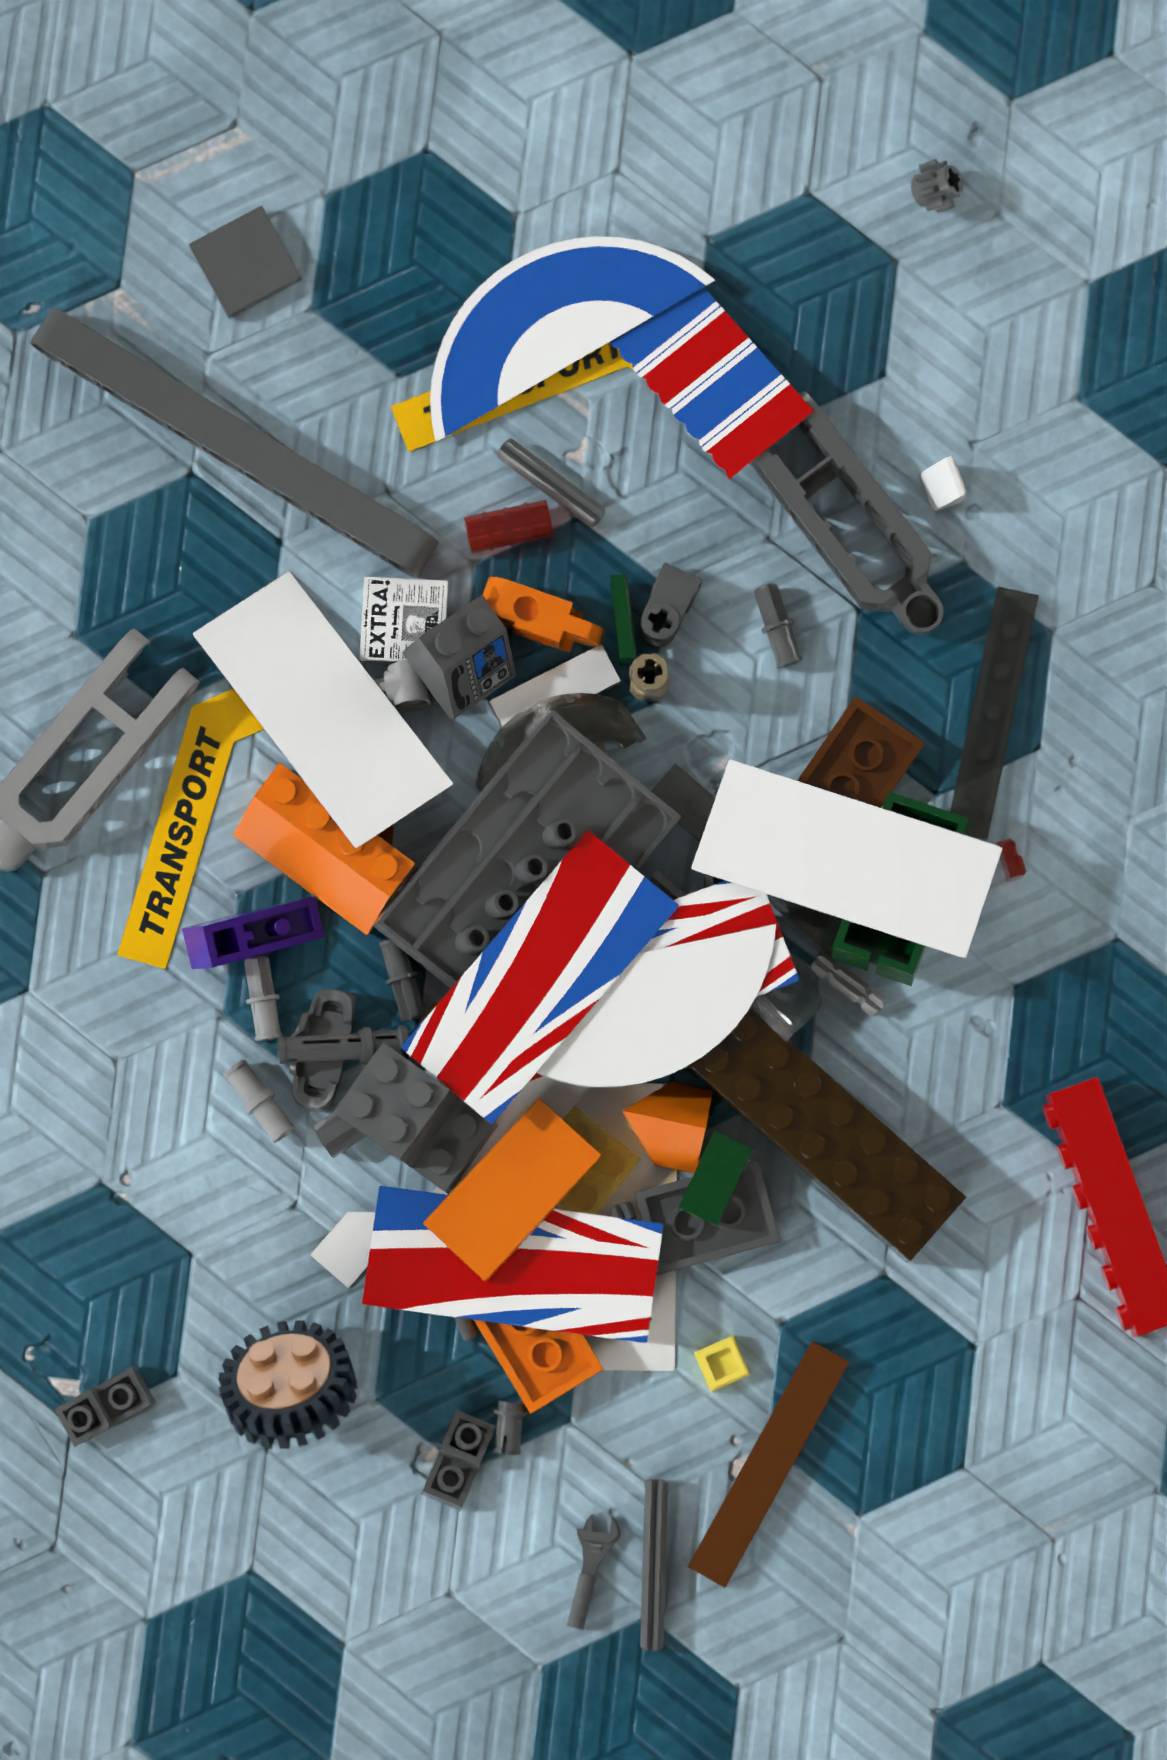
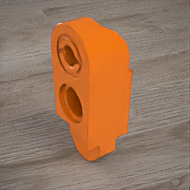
M488 577L482 596L504 627L513 629L512 634L570 653L573 642L592 647L601 646L606 632L605 629L583 620V613L575 610L572 607V602L507 579Z

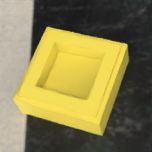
M734 1336L694 1352L710 1392L750 1375Z

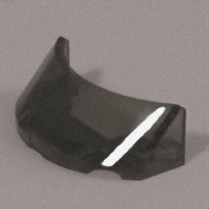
M566 693L539 700L523 712L515 714L495 734L489 743V747L477 772L475 786L479 793H481L536 724L551 710L587 739L593 738L595 741L611 739L625 749L633 743H641L647 738L622 701L591 693Z

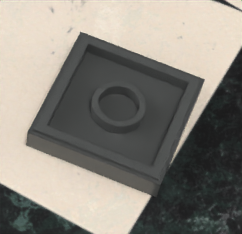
M262 205L188 244L228 319L302 280L299 271Z

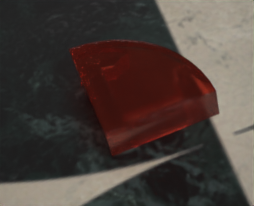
M1009 838L996 842V846L1002 847L1000 860L1006 882L1021 879L1026 873V868L1022 856L1017 855L1015 841Z

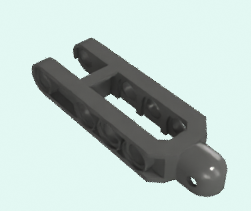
M805 391L800 392L799 395L814 412L800 422L798 426L824 460L797 480L777 454L772 455L768 449L749 464L861 609L885 613L893 612L904 628L915 635H927L934 632L940 625L944 613L940 599L927 583L931 551L812 397ZM836 477L844 484L906 565L905 576L887 590H881L879 586L877 588L872 586L857 566L858 559L853 553L849 555L832 534V525L829 521L823 522L807 501L809 497Z

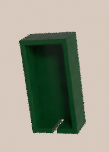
M888 791L882 808L959 834L966 835L969 818ZM842 919L832 947L831 959L868 971L871 963L876 965L875 974L912 987L926 946Z

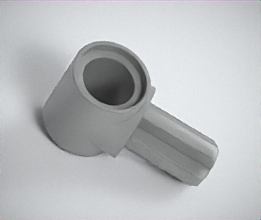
M408 660L398 661L389 665L387 671H384V678L374 680L397 711H416L426 708L431 704L429 689Z

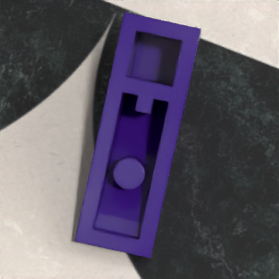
M315 896L182 928L192 969L214 968L325 937Z

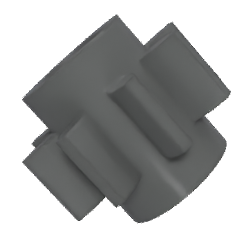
M937 159L920 164L919 170L921 173L914 175L911 181V192L916 203L921 207L926 206L927 211L935 209L937 213L954 208L955 203L953 199L959 197L963 190L962 177L957 168L953 165H948L946 160L939 163Z

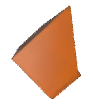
M670 1082L622 1111L654 1166L694 1174L699 1162L706 1131L712 1090Z

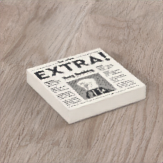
M364 576L360 662L395 663L407 660L402 652L418 637L446 619L448 581Z

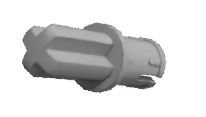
M254 956L246 959L244 965L250 999L246 1000V1004H251L256 1034L255 1040L259 1042L278 1039V1037L282 1036L276 1000H279L280 997L279 994L274 993L269 958L267 956Z

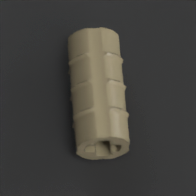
M655 653L641 654L633 661L629 670L630 692L640 702H656L668 690L667 662L663 657ZM644 673H653V679H655L653 684L645 683Z

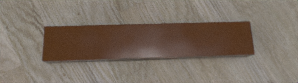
M811 1341L690 1560L688 1568L726 1588L846 1370L849 1361Z

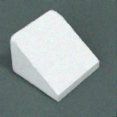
M946 457L921 473V480L933 511H939L962 503L967 492L954 457Z

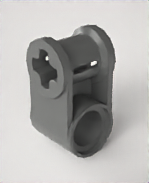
M664 562L651 590L650 599L640 622V636L646 644L659 648L665 647L673 641L685 614L689 612L703 579ZM660 617L666 620L665 628H662L657 633L652 630V622H656Z

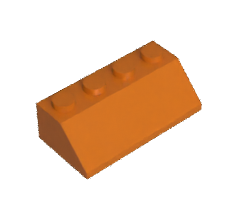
M281 763L276 766L254 795L233 834L234 837L367 936L373 930L374 926L372 925L410 877L418 870L417 865L378 835L355 848L304 780Z

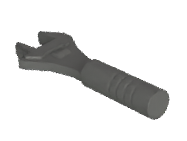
M591 1514L586 1520L583 1529H577V1536L583 1549V1566L579 1574L567 1622L569 1627L584 1629L598 1567L608 1550L621 1536L615 1517H611L609 1533L592 1531L594 1514Z

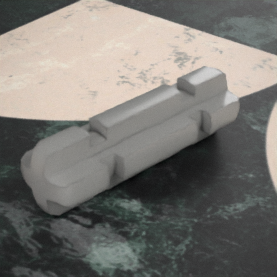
M820 953L812 963L811 971L822 980L824 977L827 978L830 986L854 1004L856 1002L861 1004L860 1008L864 1012L875 1017L886 1004V998L875 989L873 991L867 988L869 985L845 966L841 965L839 967L835 964L837 960L831 959L828 953Z

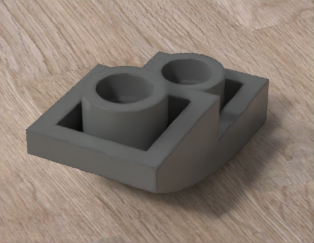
M135 1365L54 1410L73 1446L76 1447L156 1402Z
M456 1410L421 1495L461 1511L496 1426Z

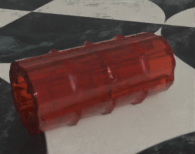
M546 500L528 504L525 502L523 505L509 508L504 506L500 510L483 511L481 514L464 517V525L471 553L485 550L492 551L495 548L509 545L513 547L514 544L528 541L534 542L537 539L553 536L552 522Z

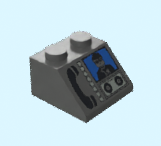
M482 595L418 637L402 652L451 721L516 676L507 630Z

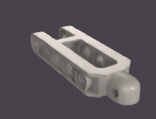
M136 629L130 630L118 642L1 782L0 871L10 872L17 870L36 848L67 846L197 689L200 681L184 668H181L170 678L136 720L109 699L127 677L129 666L142 652L144 647L151 644V641ZM93 710L95 712L98 711L122 730L124 735L52 821H37L20 807L19 798L38 775L43 777L46 774L48 763L65 743L71 744L75 739L73 737L74 732Z

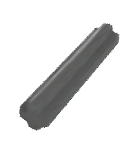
M507 439L498 450L497 456L501 461L588 526L594 528L605 515V508L513 439Z

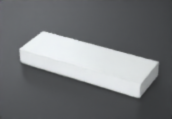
M601 644L600 647H595L490 700L489 703L509 740L535 727L547 712L553 710L559 715L620 684L621 680Z

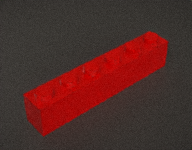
M1095 1077L1045 1096L1048 1104L1042 1106L1043 1113L1051 1130L1057 1128L1062 1144L1057 1146V1151L1064 1169L1071 1168L1077 1184L1071 1186L1072 1193L1079 1210L1086 1208L1091 1225L1086 1226V1231L1093 1249H1101L1106 1262V1265L1101 1266L1102 1276L1108 1290L1115 1289L1121 1305L1115 1307L1123 1331L1130 1330L1132 1337H1136L1166 1327L1167 1265L1099 1078Z

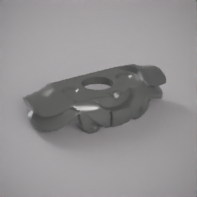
M320 990L312 999L309 1013L302 1014L300 1024L291 1037L352 1034L355 1019V996L342 990ZM345 1060L290 1063L289 1073L294 1075L292 1095L296 1103L312 1111H328L339 1089Z

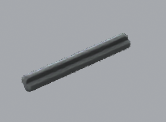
M648 1479L645 1482L640 1646L641 1649L646 1651H660L664 1645L668 1483L663 1479Z

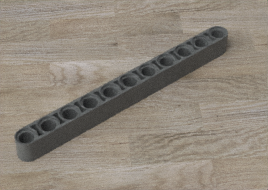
M51 308L30 341V344L53 361L413 578H418L439 544L436 538L420 527L57 308Z

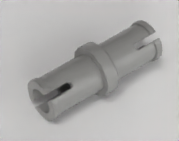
M246 1060L239 1061L224 1073L223 1076L228 1079L245 1102L243 1107L248 1115L254 1114L272 1138L273 1143L282 1140L295 1129V1125L290 1122L273 1099L275 1093L271 1088L266 1089L248 1066Z

